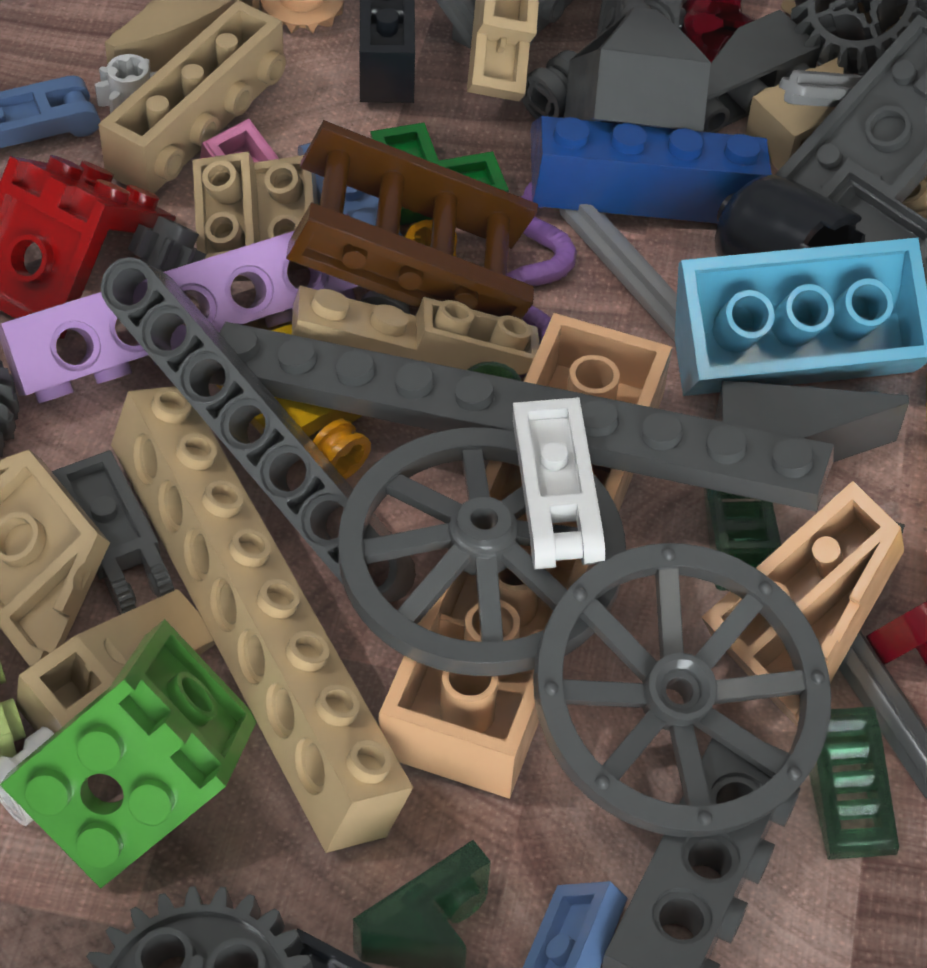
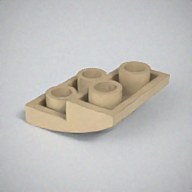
M248 151L193 160L196 232L199 233L196 245L198 251L207 254L205 259L296 230L310 203L318 204L316 174L300 168L304 155L254 162ZM290 261L287 270L308 269L309 267Z

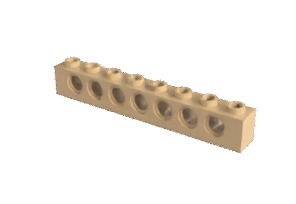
M175 386L128 391L111 447L325 853L386 838L409 797L413 786L211 428Z

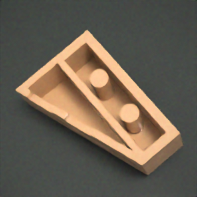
M854 481L848 484L756 567V569L773 580L788 594L810 623L824 654L830 683L904 553L901 527ZM731 591L702 616L711 636L742 600L741 597ZM760 613L756 615L726 651L748 676L795 671L782 640ZM799 695L770 698L797 727L800 708Z

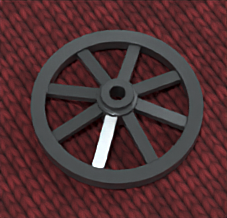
M476 427L435 432L414 439L389 452L362 476L350 494L341 516L338 541L339 568L345 592L361 620L376 636L402 655L418 663L446 672L471 676H500L533 670L543 630L526 637L503 641L498 573L506 568L511 570L553 611L567 589L546 569L534 570L532 556L520 546H530L528 521L517 520L526 513L523 487H520L502 501L489 495L484 460L500 461L519 466L514 431ZM462 461L468 501L461 504L410 479V477L440 464ZM593 474L604 534L605 559L615 554L626 551L625 533L614 501L606 488ZM387 495L445 523L364 540L368 523L374 511ZM552 524L554 533L578 531L577 527ZM448 548V552L398 610L380 593L366 565ZM462 571L476 575L481 642L447 637L418 625ZM621 584L597 599L609 612L614 606ZM580 617L571 631L564 656L581 646L595 633Z
M680 543L651 544L628 549L605 559V561L599 562L577 579L559 600L545 625L535 657L533 686L537 716L547 744L562 770L575 786L606 812L638 828L658 834L677 837H706L732 832L755 823L786 801L805 781L819 758L828 733L831 716L830 678L824 654L810 623L788 594L769 577L736 557L707 547ZM655 575L660 660L658 662L597 600L600 596L620 584ZM679 575L709 581L742 598L740 603L695 656L684 653ZM760 613L782 640L795 671L716 680L711 669L756 615ZM579 617L643 683L563 679V663L567 642ZM671 689L678 692L682 696L684 703L676 704L671 701L667 696L666 690ZM799 695L800 708L797 732L787 757L712 708L713 705ZM567 705L643 708L646 715L607 761L601 765L578 735ZM694 726L770 776L771 779L747 795L735 800L712 805ZM661 729L670 732L686 805L654 799L620 781V778Z

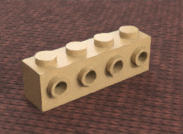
M237 0L98 124L104 169L113 173L115 180L125 185L137 186L153 194L167 181L175 179L183 166L201 150L204 141L216 136L236 116L243 115L255 98L269 85H274L279 81L286 66V58L283 51L282 21Z

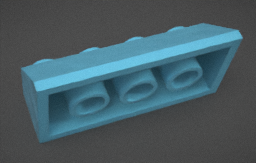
M919 238L681 260L678 267L674 338L683 396L720 393L722 380L735 382L753 381L761 384L787 386L912 373L926 365L927 286Z

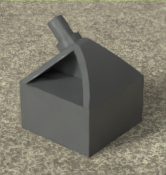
M622 0L623 10L620 13V18L570 59L564 118L573 117L580 120L619 124L632 123L640 126L675 130L686 128L696 132H704L711 62L677 26L659 11L652 9L644 0Z

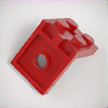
M50 155L48 163L10 156L0 181V310L16 319L80 299L109 229L135 233L138 224L153 228L158 216L175 221L177 216L157 207L160 198L155 194L137 186L128 184L126 189L111 183L114 174L95 164L82 161L79 166L55 155ZM35 242L41 250L42 261L39 269L31 275L25 267L24 255L27 248ZM64 330L58 339H64L67 330Z

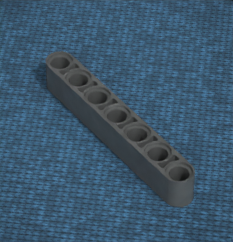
M132 257L118 259L112 263L103 274L101 282V293L106 305L343 584L338 560L339 536L331 539L327 532V521L335 509L342 506L345 508L353 488L170 276L146 262ZM147 279L148 287L145 296L141 301L134 304V290L139 283ZM185 323V339L179 347L172 350L170 342L172 333L178 326ZM224 368L226 377L224 386L217 394L211 396L209 393L210 378L216 371ZM263 413L266 424L264 433L258 440L250 443L247 433L249 423L254 417ZM303 460L306 466L305 479L298 488L291 491L287 485L288 470L295 462ZM373 513L368 523L364 540L392 533ZM411 556L388 560L390 569L388 578L381 586L377 587L388 602L398 601L406 596L413 587L416 571L415 563Z

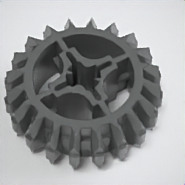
M795 0L796 7L791 8V20L797 24L794 27L796 34L803 35L807 33L809 35L804 46L814 47L818 44L821 46L817 61L818 66L838 58V66L844 67L843 74L865 75L918 14L927 19V0ZM858 3H862L865 12L870 13L871 24L867 23L864 13L860 14ZM895 24L891 29L885 32L890 26Z

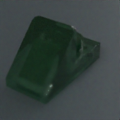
M472 840L353 918V951L361 962L397 968H465L466 945L449 924L448 920L452 923H459L474 914L484 903L488 893L491 864L489 858L476 842Z

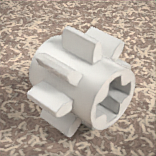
M123 54L113 58L107 67L101 66L99 68L101 81L95 84L98 106H109L110 113L113 112L150 79L157 71L151 72L149 59H144L135 54Z

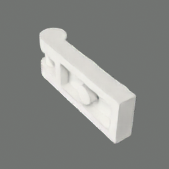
M580 398L513 403V427L534 570L556 568V561L581 559L582 565H593L605 561L603 527ZM577 522L578 531L553 532L552 523Z

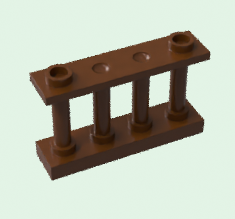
M323 120L300 165L301 169L324 177L320 205L313 202L310 203L288 242L286 259L418 308L423 297L442 302L446 300L458 301L472 310L498 317L514 316L522 320L533 305L534 286L507 276L509 248L512 249L537 214L538 204ZM347 186L379 198L376 226L343 214ZM402 207L433 219L430 247L399 235ZM456 228L486 239L484 267L453 256Z

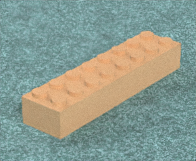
M553 313L524 382L658 409L665 391L672 346ZM489 460L485 469L489 495L502 501L522 487L520 467L514 464ZM591 464L593 474L606 488L619 512L634 473ZM525 513L517 520L528 521L527 514ZM576 521L552 523L554 525L577 527ZM520 545L531 555V546ZM581 559L556 561V568H547L546 570L568 590L577 579L596 564L582 565ZM506 568L498 573L503 641L526 637L544 630L553 610L511 570ZM462 571L418 625L447 637L481 642L476 575ZM404 656L379 712V727L399 763L510 799L539 724L534 700V669L510 675L471 676L438 670Z

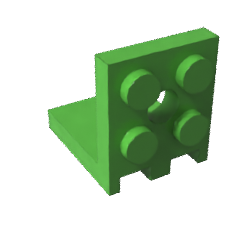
M164 619L144 636L112 685L12 769L0 786L101 889L227 786L257 722L251 710ZM95 774L111 776L122 787L124 798L117 802H105L93 795L88 786V777Z

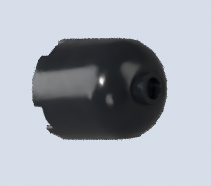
M765 175L749 181L737 192L727 196L722 202L717 213L718 225L715 234V251L717 256L864 243L865 234L856 230V224L861 221L862 217L854 211L791 179L776 175Z

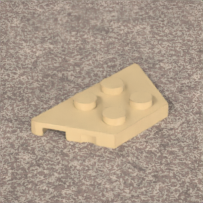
M28 449L0 460V628L31 667L65 643L110 542L43 460Z

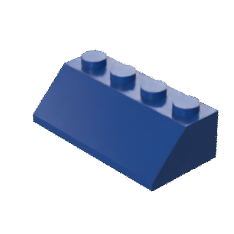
M541 116L533 121L531 125L532 202L537 203L538 207L579 210L580 204L593 205L601 213L718 223L717 213L727 196L737 192L746 183L759 176L772 175L767 138L752 137L745 134L732 135L696 132L686 128L675 130L640 126L632 123L619 124L587 121L573 117Z

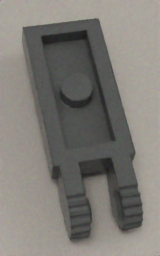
M111 450L52 471L110 542L96 574L99 580L104 578L109 594L120 615L136 608V597L131 585L126 582L122 572L124 570L143 564L149 586L157 598L174 591L170 574L160 556L158 540Z

